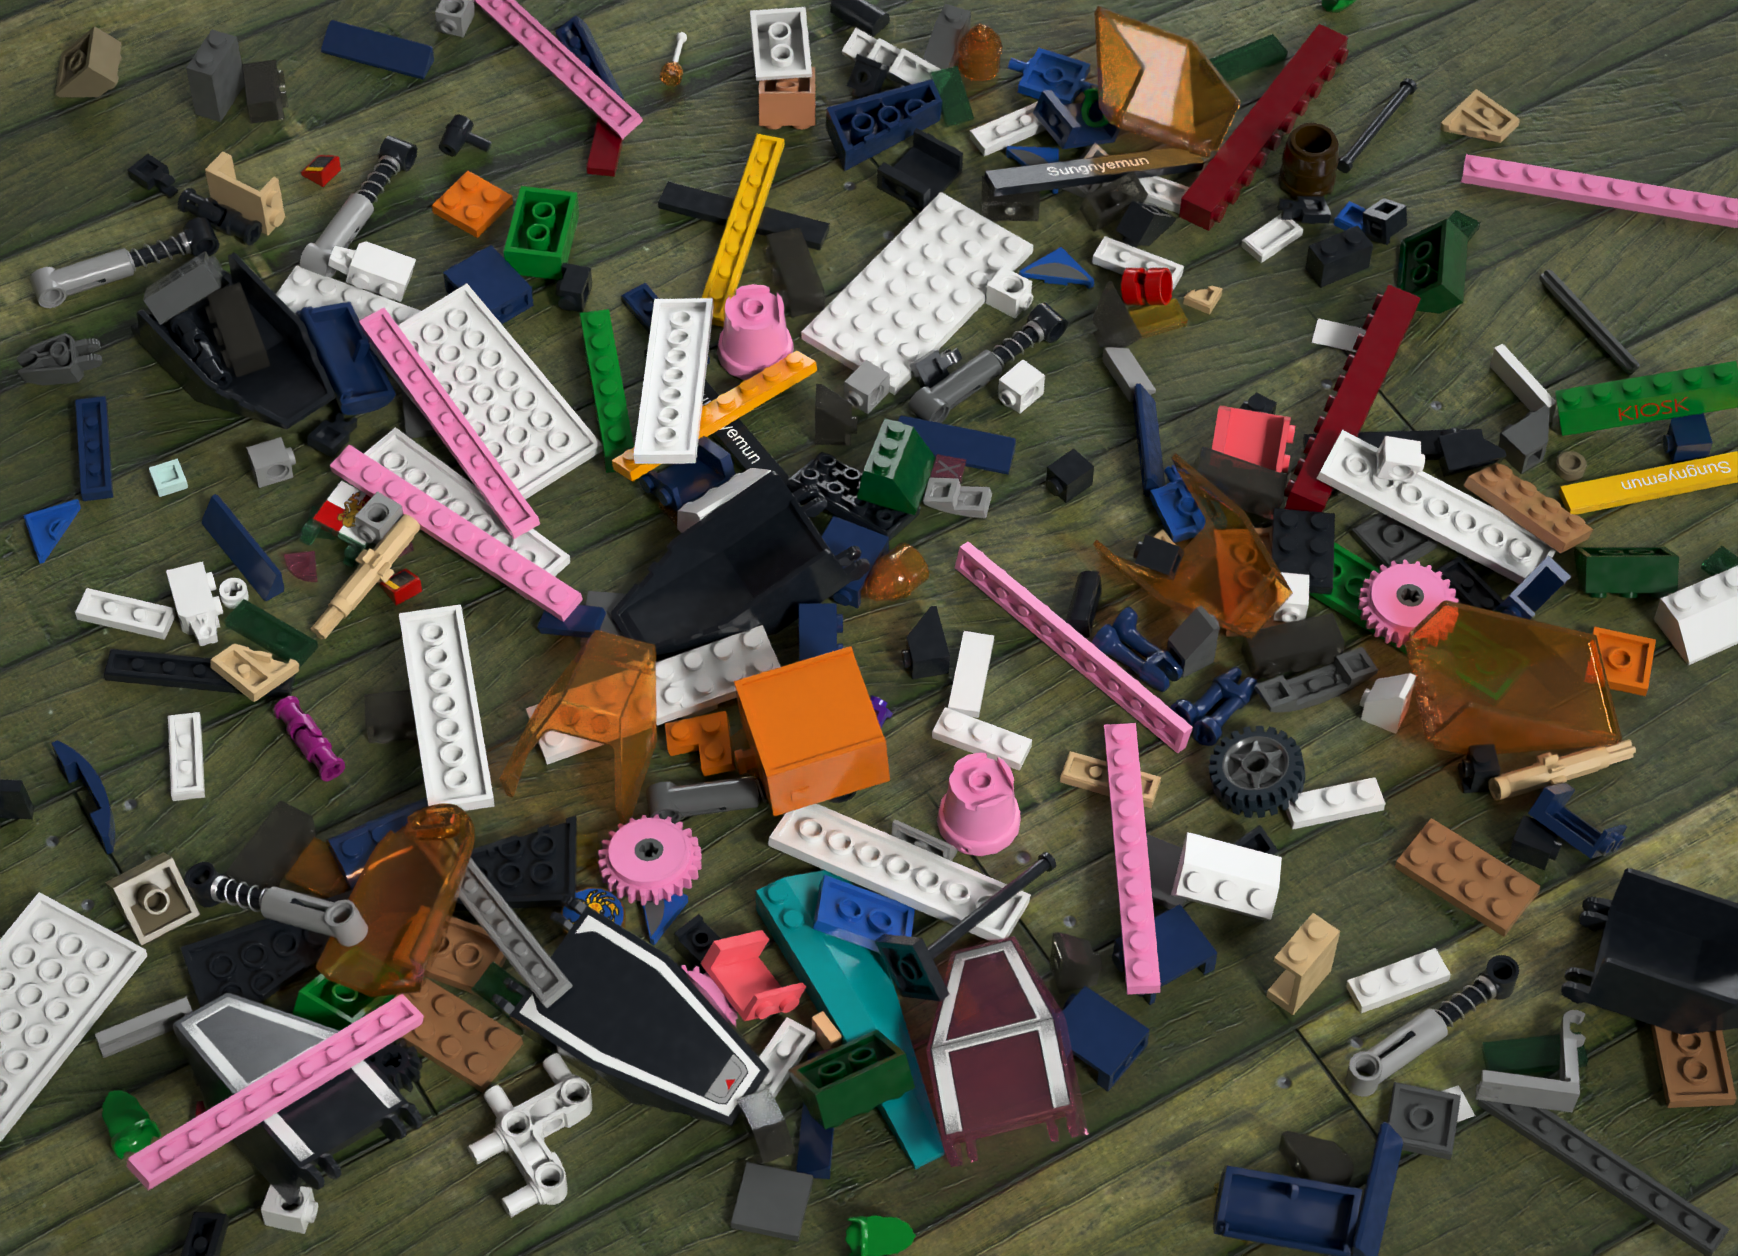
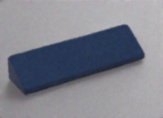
M575 15L555 31L560 42L618 96L624 99L588 25Z
M335 20L330 21L321 47V53L423 80L434 62L433 48L429 45Z
M1139 383L1134 386L1133 410L1143 495L1150 497V490L1165 486L1156 403L1153 397Z
M907 416L899 417L898 421L915 428L936 457V460L1009 475L1015 454V438Z
M213 495L203 515L202 525L264 601H268L284 592L285 588L280 570L218 495Z
M833 1049L809 1053L807 1061ZM804 1102L796 1172L813 1175L814 1178L830 1179L835 1127L824 1129L811 1117Z
M1386 1122L1380 1125L1351 1256H1378L1403 1147L1401 1136Z

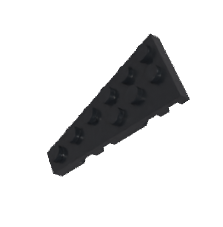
M576 815L566 818V822L549 827V825L538 827L537 832L522 837L514 835L468 850V855L510 908L564 906L561 900L565 895L576 899L577 894ZM434 865L424 869L416 867L380 879L379 909L381 914L420 913L423 906L438 912L468 910Z
M370 884L324 899L334 903L340 900H350L354 903L368 927L381 918V911ZM264 919L180 948L199 1005L203 1007L226 993L261 1004L342 945L339 944L336 937Z

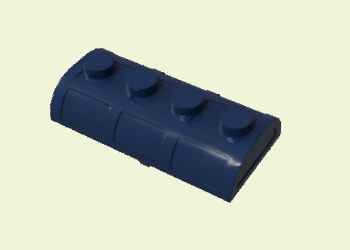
M351 302L316 308L312 306L303 307L302 310L296 311V315L306 326L308 336L315 347L317 357L325 370L338 406L343 414L358 415L373 412L385 407L394 399L396 393L378 357L371 350L369 339L360 328V320Z
M427 797L363 823V825L335 837L326 839V844L350 891L368 884L371 885L372 890L380 887V879L416 867L423 869L432 865L409 835L430 817ZM461 812L436 815L462 848L466 850V846L472 842Z
M1225 1165L1217 1192L1213 1231L1214 1234L1222 1235L1223 1237L1331 1256H1351L1362 1189Z

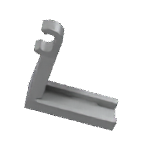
M187 997L96 1033V1040L103 1058L174 1030V1022L193 1012Z
M1569 1010L1562 1018L1560 1024L1559 1080L1482 1070L1480 1084L1476 1086V1100L1573 1112L1580 1095L1577 1047L1583 1046L1586 1038L1582 1034H1573L1570 1031V1023L1580 1024L1583 1022L1586 1014L1579 1010Z

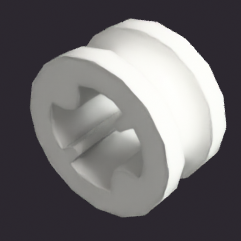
M229 578L220 585L221 601L225 607L237 609L243 607L248 602L247 586L243 580ZM232 591H238L236 593V596H230L232 594Z

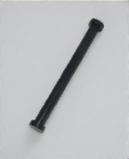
M1403 79L1400 83V89L1348 152L1344 156L1339 157L1337 169L1340 172L1349 173L1353 168L1352 163L1407 96L1412 95L1417 90V85L1412 79Z

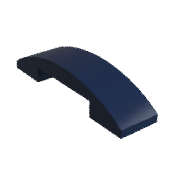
M58 740L52 742L56 760L68 782L72 783L82 779L98 809L90 813L94 831L107 855L113 853L116 834L115 823L101 779L89 762L77 751Z

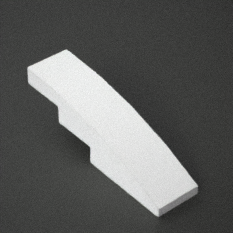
M855 28L842 50L843 55L856 61V55L859 54L889 66L886 77L904 86L933 79L939 95L951 77L947 72L904 48L900 50L880 38L877 40Z

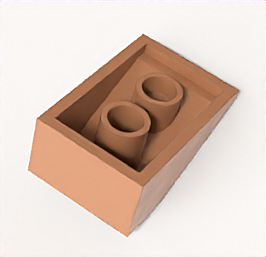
M811 67L812 77L759 81V126H765L767 129H779L782 126L807 129L810 126H815V67Z

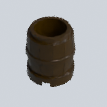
M1304 123L1297 126L1288 136L1282 154L1283 164L1281 165L1278 180L1282 191L1284 192L1285 189L1295 201L1297 196L1323 197L1333 192L1336 180L1335 171L1339 163V144L1337 137L1330 128L1318 123Z

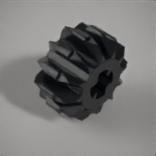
M403 1039L397 1045H394L392 1042L368 1057L399 1092L403 1088L411 1092L413 1089L412 1082H420V1070L423 1067L422 1060L417 1057V1049L414 1046L407 1048V1043Z

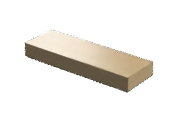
M1070 751L1060 777V782L1110 796L1107 761ZM1140 771L1143 805L1152 809L1161 777Z

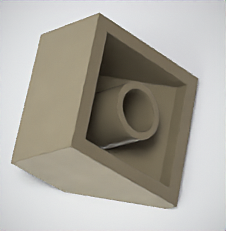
M95 26L61 54L55 95L58 97H100L106 91L112 90L119 80L117 73L122 59L120 55L122 42Z
M164 852L105 882L119 912L141 946L200 915L173 858Z

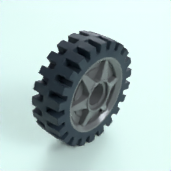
M1250 726L1244 727V734L1240 735L1237 730L1231 733L1232 740L1225 736L1221 740V746L1216 745L1214 748V755H1211L1209 765L1213 791L1219 802L1222 801L1224 808L1227 810L1232 808V812L1240 815L1243 810L1245 817L1252 818L1253 812H1257L1258 818L1265 817V811L1269 810L1271 816L1278 814V806L1284 811L1289 808V801L1294 803L1298 799V793L1301 794L1304 789L1303 783H1305L1306 778L1305 765L1299 745H1296V741L1292 737L1288 738L1287 733L1282 730L1277 734L1276 728L1270 726L1267 732L1264 731L1263 726H1256L1255 732H1251Z

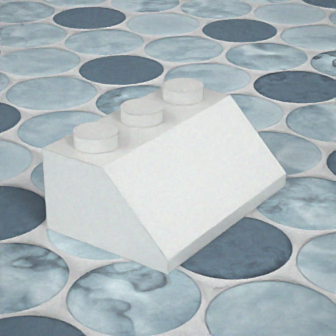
M750 468L743 473L735 474L728 482L718 488H711L704 496L694 502H687L678 510L677 529L683 533L771 472V470Z
M1738 566L1660 599L1654 621L1688 665L1738 644Z
M1187 832L1171 896L1264 921L1271 920L1279 890L1282 857Z

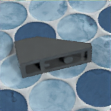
M948 4L944 5L934 25L923 60L948 74L951 73L970 35L971 11Z

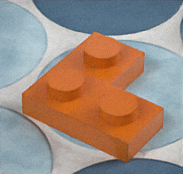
M726 711L665 723L667 749L670 756L699 751L701 770L704 776L735 770L729 716Z

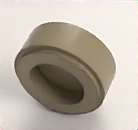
M1566 451L1558 456L1555 471L1564 480L1576 481L1583 477L1587 463L1581 454L1574 451Z

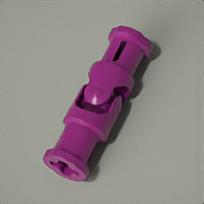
M287 696L281 699L273 708L274 715L277 719H282L287 726V733L301 749L308 762L315 764L319 770V777L323 781H331L340 776L345 769V762L333 753L331 743L327 738H324L312 717L302 711L298 698Z

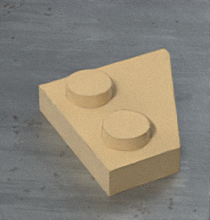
M1476 89L1441 122L1440 129L1444 132L1501 143L1519 126V118Z
M234 643L211 659V668L250 700L256 702L299 672V663L290 659L289 663L273 660L271 653L253 651L249 647Z

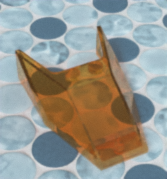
M1175 453L1171 457L1174 465L1202 512L1206 523L1204 528L1183 550L1184 556L1174 581L1139 569L1134 562L1114 555L1098 540L1093 545L1101 558L1161 604L1188 615L1202 605L1209 614H1213L1216 617L1221 628L1252 639L1289 599L1293 592L1244 510Z
M599 630L593 632L533 712L499 778L506 795L509 797L514 796L530 751L546 732L555 731L609 745L614 749L615 808L620 823L623 825L629 823L657 742L656 646L654 644Z

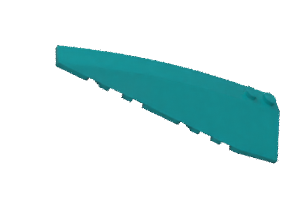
M823 870L784 877L756 890L757 913L800 983L803 982L806 986L805 991L819 1013L823 1011L842 1035V1045L878 1029L906 1053L915 1088L905 1092L898 1099L888 1100L876 1107L914 1169L945 1155L894 983L881 954L812 929L819 885L823 876L827 875L852 884V882Z

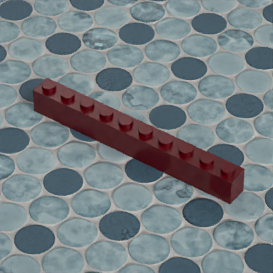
M1318 24L1182 196L1180 218L1207 231L1212 228L1215 222H1221L1226 213V208L1230 204H1235L1240 195V190L1244 186L1248 187L1254 177V172L1258 168L1262 169L1265 165L1268 154L1271 151L1277 150L1283 135L1291 132L1295 120L1298 116L1305 114L1311 99H1316L1319 96L1325 81L1329 82L1335 73L1336 67L1339 64H1344L1349 54V50L1346 49L1347 36Z
M1389 284L1384 295L1378 293L1372 306V310L1376 312L1374 315L1368 314L1362 327L1366 333L1365 335L1359 333L1353 346V350L1357 352L1355 355L1349 354L1343 370L1347 371L1345 376L1340 374L1333 390L1337 394L1336 396L1330 394L1323 411L1327 412V416L1320 415L1313 432L1318 435L1316 438L1310 436L1303 452L1308 456L1306 460L1300 457L1293 473L1298 477L1296 481L1290 479L1283 494V496L1288 497L1284 509L1313 512L1324 511L1334 488L1316 478L1342 430L1358 437L1414 317L1421 299L1420 297Z

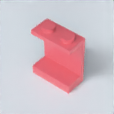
M1219 405L1208 468L1220 470L1221 467L1273 475L1275 476L1274 479L1280 480L1281 472L1288 473L1290 455H1285L1286 443L1293 444L1295 426L1290 425L1291 417Z
M763 930L713 941L700 963L744 1022L757 1018L765 1019L773 1014L788 1013L794 1010L800 1002L799 998L806 989L803 982L781 987L760 960L759 956L769 941Z

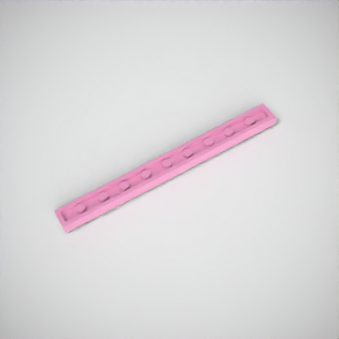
M473 0L622 140L643 121L641 116L515 0Z
M1468 154L1465 157L1461 183L1738 228V199Z
M385 307L360 320L361 330L513 539L540 525L538 516Z
M348 445L330 465L331 471L371 498L378 491L402 505L403 515L407 514L413 517L420 524L422 531L564 622L583 600L581 593L353 446Z
M970 542L960 546L955 569L1176 753L1186 748L1193 727L1184 718L1176 714L1161 699L1153 695L1138 680L1130 676L1115 661L1107 657L1093 643L1084 638L1070 624L1061 619L1047 605L1043 604Z
M1136 723L1105 724L1104 738L1127 994L1160 993L1161 985Z
M403 994L399 995L127 1158L126 1167L149 1191L422 1025L424 1015Z

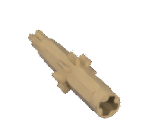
M404 514L373 550L371 548L368 550L363 549L355 559L359 563L358 568L338 590L335 597L328 604V608L310 628L318 638L326 639L339 622L345 619L357 607L376 583H386L394 574V571L390 569L393 562L421 529L420 524L413 517Z
M1628 739L1608 746L1601 745L1561 757H1558L1557 754L1551 755L1548 752L1536 756L1537 763L1491 778L1489 780V790L1495 800L1511 798L1537 789L1543 791L1545 787L1567 782V780L1607 768L1610 764L1633 758L1636 748L1632 746L1631 740Z

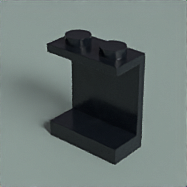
M916 128L913 132V147L894 167L884 162L877 169V188L921 212L962 173L963 153L957 148L936 139L933 135Z

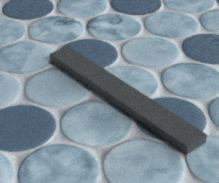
M1483 1100L1478 1101L1477 1105L1703 1255L1712 1256L1728 1234V1227L1548 1109Z

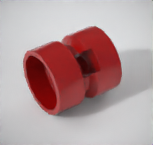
M1126 268L1124 270L1121 292L1126 305H1145L1146 302L1149 305L1169 304L1172 297L1173 281L1168 268H1149L1148 271L1145 268Z

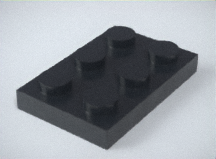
M1274 508L1270 590H1275L1278 572L1309 575V593L1332 595L1335 513Z

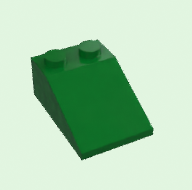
M353 947L298 992L292 1015L341 1031L391 1001L408 982L409 978L359 948Z

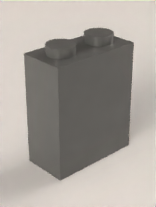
M211 30L186 67L195 115L221 122L246 82L237 37Z
M206 251L148 286L145 291L144 302L161 325L219 289L223 268L214 255L209 257Z

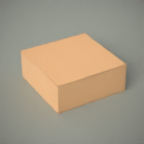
M823 1011L812 1017V1031L815 1032V1038L824 1050L837 1048L842 1045V1035Z

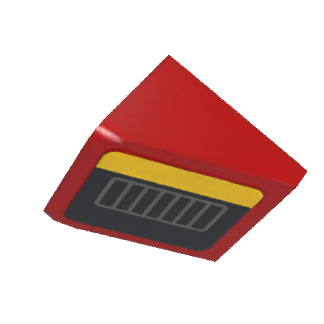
M318 155L301 172V175L324 187L341 171L340 159L335 155Z
M406 568L391 576L386 583L380 582L381 588L396 606L422 592L421 580Z

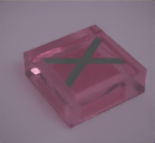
M937 454L930 478H958L961 485L966 460Z

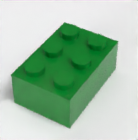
M527 186L520 187L504 248V259L520 275L555 280L562 279V264L568 262L579 218L577 192Z

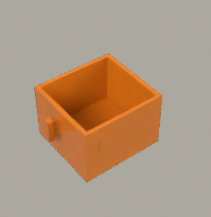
M851 646L734 681L741 723L750 749L742 751V749L734 751L739 775L747 773V770L752 768L758 769L773 816L890 781L886 740Z

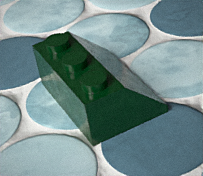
M1444 219L1401 240L1397 288L1421 298L1416 311L1440 314L1463 303L1468 237L1448 219Z
M884 418L863 470L857 499L916 515L934 468L936 457L913 426Z
M1574 547L1579 588L1588 593V597L1606 598L1607 593H1619V597L1636 598L1638 593H1649L1650 597L1663 598L1668 596V593L1678 591L1679 556L1666 547Z
M878 1029L788 1070L811 1117L824 1129L840 1126L845 1120L858 1114L868 1113L875 1106L888 1100L898 1099L905 1092L915 1088L906 1053Z

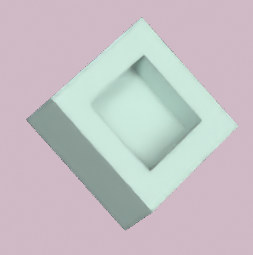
M178 459L149 467L150 476L159 497L188 488L187 480Z

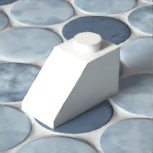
M1409 673L1377 679L1372 689L1366 688L1359 704V706L1364 707L1361 720L1396 734L1408 711L1416 675Z

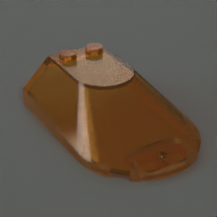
M442 803L418 810L407 817L408 823L396 833L390 830L375 847L348 899L354 903L368 926L367 935L361 942L353 946H343L339 944L336 937L330 936L316 965L317 970L328 980L371 997L418 993L421 991L447 935L475 841V829L472 819L457 805Z

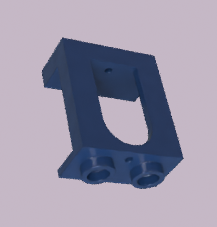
M1565 782L1543 789L1528 812L1530 816L1590 859L1602 855L1605 856L1611 853V851L1615 853L1625 841L1623 833L1627 829L1625 824L1605 829L1601 833L1565 807L1575 791L1573 787Z

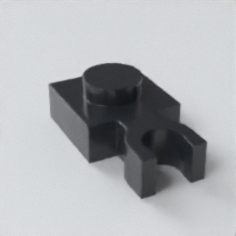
M1297 196L1296 201L1279 199L1277 210L1282 211L1281 220L1300 218L1302 223L1309 224L1329 223L1331 212L1325 198L1322 196Z
M340 411L333 423L324 420L308 435L307 445L333 457L349 442L350 433L357 428V418L353 417L351 421L344 422L345 414Z

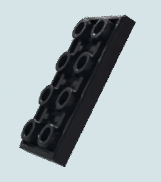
M824 452L819 453L789 478L787 487L794 492L808 484H815L820 491L817 497L821 496L827 500V511L845 521L888 536L889 541L919 516L921 509L919 506L914 516L857 499L862 478L860 471L845 465L835 459L834 456Z

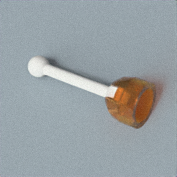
M679 32L676 35L678 42L672 62L665 63L661 69L660 79L668 86L680 84L683 77V69L678 63L682 45L687 40V35L684 32Z

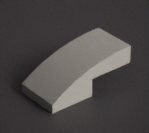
M929 478L923 502L924 505L943 512L967 517L986 518L992 493L990 487L961 486L958 478Z

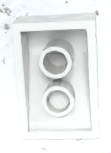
M805 7L751 10L750 27L756 81L812 77Z

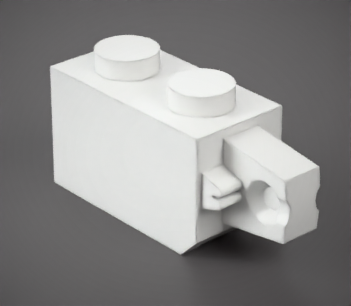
M366 241L359 243L356 250L335 246L330 255L328 266L346 274V283L352 284L359 289H366L377 293L387 299L401 302L412 276L416 259Z
M203 561L167 570L166 573L182 632L188 635L194 634L199 646L218 642L217 628L220 627L218 615L223 614L219 596L213 597L211 591L216 590L212 572H205Z

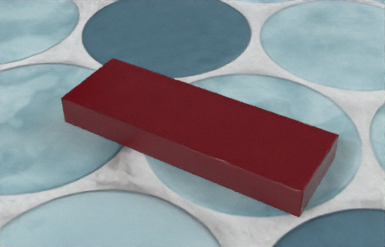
M598 118L586 167L587 174L615 177L624 139L622 140L600 118Z

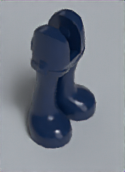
M1127 607L1117 616L1112 626L1106 624L1097 632L1092 643L1105 655H1110L1130 667L1139 675V679L1142 682L1163 693L1170 687L1169 680L1175 682L1183 676V669L1170 652L1161 650L1137 631L1138 615L1131 607ZM1122 642H1124L1125 644L1133 648L1135 651L1140 653L1142 656H1144L1147 659L1146 662L1137 655H1135L1132 651H1130L1125 645L1122 644Z
M1234 666L1220 676H1216L1210 688L1195 703L1192 704L1185 699H1179L1170 706V709L1184 718L1193 727V737L1197 743L1205 746L1215 745L1222 736L1221 728L1235 711L1242 709L1250 701L1251 696L1255 692V685L1258 684L1256 679L1248 677L1238 685L1237 683L1242 671L1237 666ZM1219 700L1224 702L1210 717H1204Z

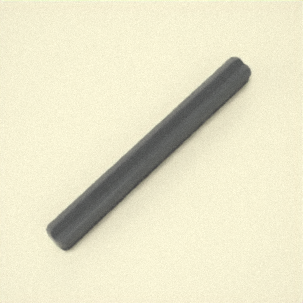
M1547 269L1540 275L1539 280L1614 361L1628 375L1633 374L1640 366L1638 361L1551 269Z

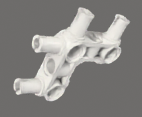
M558 1053L550 1055L543 1062V1067L555 1083V1086L514 1107L500 1085L493 1086L485 1092L484 1099L497 1117L496 1126L493 1129V1133L468 1146V1151L476 1165L502 1151L508 1152L526 1180V1186L501 1199L502 1205L510 1218L536 1203L538 1205H555L565 1199L567 1195L565 1170L556 1153H551L546 1146L544 1138L563 1127L570 1128L586 1118L592 1111V1095L589 1083L580 1076L572 1074ZM575 1096L583 1097V1099L580 1101L570 1100L572 1097ZM516 1128L524 1129V1131L519 1134L511 1133V1131ZM555 1180L559 1182L554 1186L544 1185L547 1181Z

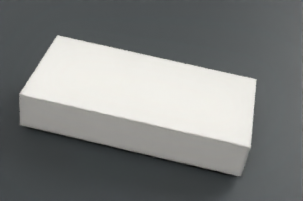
M1280 214L1243 239L1241 247L1260 263H1263L1301 237L1303 228L1292 219L1281 220Z

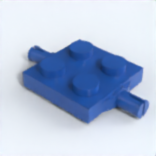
M1038 48L1034 57L1027 63L1011 58L1009 61L1008 69L1023 73V77L1018 84V93L1036 99L1040 98L1042 91L1052 90L1063 105L1073 104L1076 96L1089 89L1090 85H1095L1097 88L1100 87V85L1085 81L1090 72L1089 63L1042 48Z
M1175 465L1166 467L1164 472L1170 483L1150 490V499L1168 536L1174 543L1190 538H1198L1203 551L1207 552L1208 548L1209 551L1215 547V543L1210 533L1214 532V530L1228 528L1230 520L1207 475L1196 478H1181Z

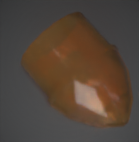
M977 23L965 32L958 44V53L960 55L959 69L964 76L975 81H984L997 75L1000 69L1001 39L987 25ZM963 60L968 62V69L964 68Z
M900 543L884 556H880L871 568L865 584L867 596L875 601H897L907 598L912 591L929 578L928 565L914 547L906 543Z

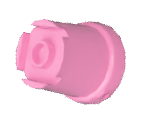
M751 284L736 289V295L731 299L730 296L726 299L724 328L719 336L717 355L721 366L730 375L742 380H748L762 372L765 368L772 366L793 353V341L786 327L784 304L778 293L776 297L770 293L769 287Z
M987 753L969 754L956 762L954 771L950 775L948 790L940 802L937 816L939 831L947 843L953 845L964 854L975 856L996 854L1010 846L1019 832L1021 816L1017 800L1014 797V777L1011 768L1001 758L997 757V761L987 758Z

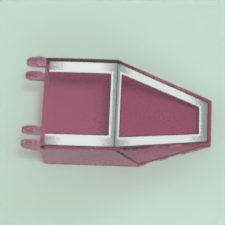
M1012 936L951 952L944 979L950 995L941 1002H938L926 1050L943 1147L950 1166L958 1167L963 1165L960 1147L962 1142H966L967 1155L971 1162L979 1160L975 1139L1043 1122L1047 1124L1051 1142L1059 1141V1131L1055 1119L1067 1118V1128L1071 1137L1079 1136V1133L1081 1136L1088 1135L1065 1015L1016 937Z

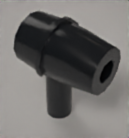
M457 114L446 125V130L439 143V149L448 156H456L466 142L488 152L492 142L471 133L474 127L473 122L468 117Z

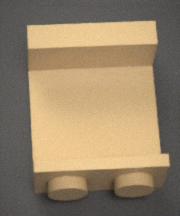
M223 151L205 169L210 197L215 199L218 204H224L241 212L242 216L250 221H259L262 224V233L269 235L276 227L282 224L285 213L278 178L273 177L261 191H258L236 180L232 156Z
M1312 913L1274 957V962L1286 970L1268 989L1266 997L1294 1015L1330 973L1340 930Z

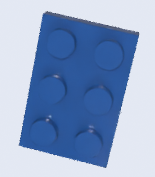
M824 875L819 885L812 929L879 952L874 941L883 934L912 936L915 909L891 898Z

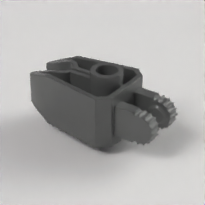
M64 333L34 344L17 357V361L22 366L18 373L25 382L38 385L78 383L84 377L85 370L102 366V356L97 354L84 355L100 350V340L88 338L75 341L72 336Z

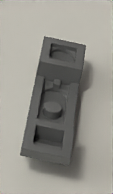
M1360 647L1337 655L1333 664L1285 680L1284 676L1281 675L1256 684L1255 690L1270 712L1296 711L1318 705L1352 690L1376 675L1378 669L1364 648Z

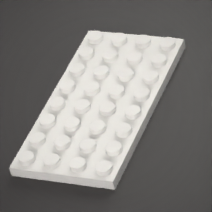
M940 192L801 332V339L853 371L865 360H868L890 374L889 392L896 395L914 376L910 364L933 350H939L986 301L987 284L1002 267L1014 272L1033 253V245Z
M468 284L463 285L398 325L525 500L603 451L601 442ZM370 342V348L378 357L381 364L390 373V375L403 389L407 396L412 400V398L409 396L404 387L401 385L396 376L393 374V372L390 370V368L385 363L383 358L380 356V354L377 352L375 347Z
M40 892L0 939V1142L147 957L146 949Z

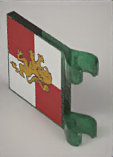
M340 480L312 519L302 527L300 541L306 545H311L321 529L350 544L344 551L345 558L343 563L349 567H354L357 563L355 559L369 544L358 535L355 516L371 497L353 485Z

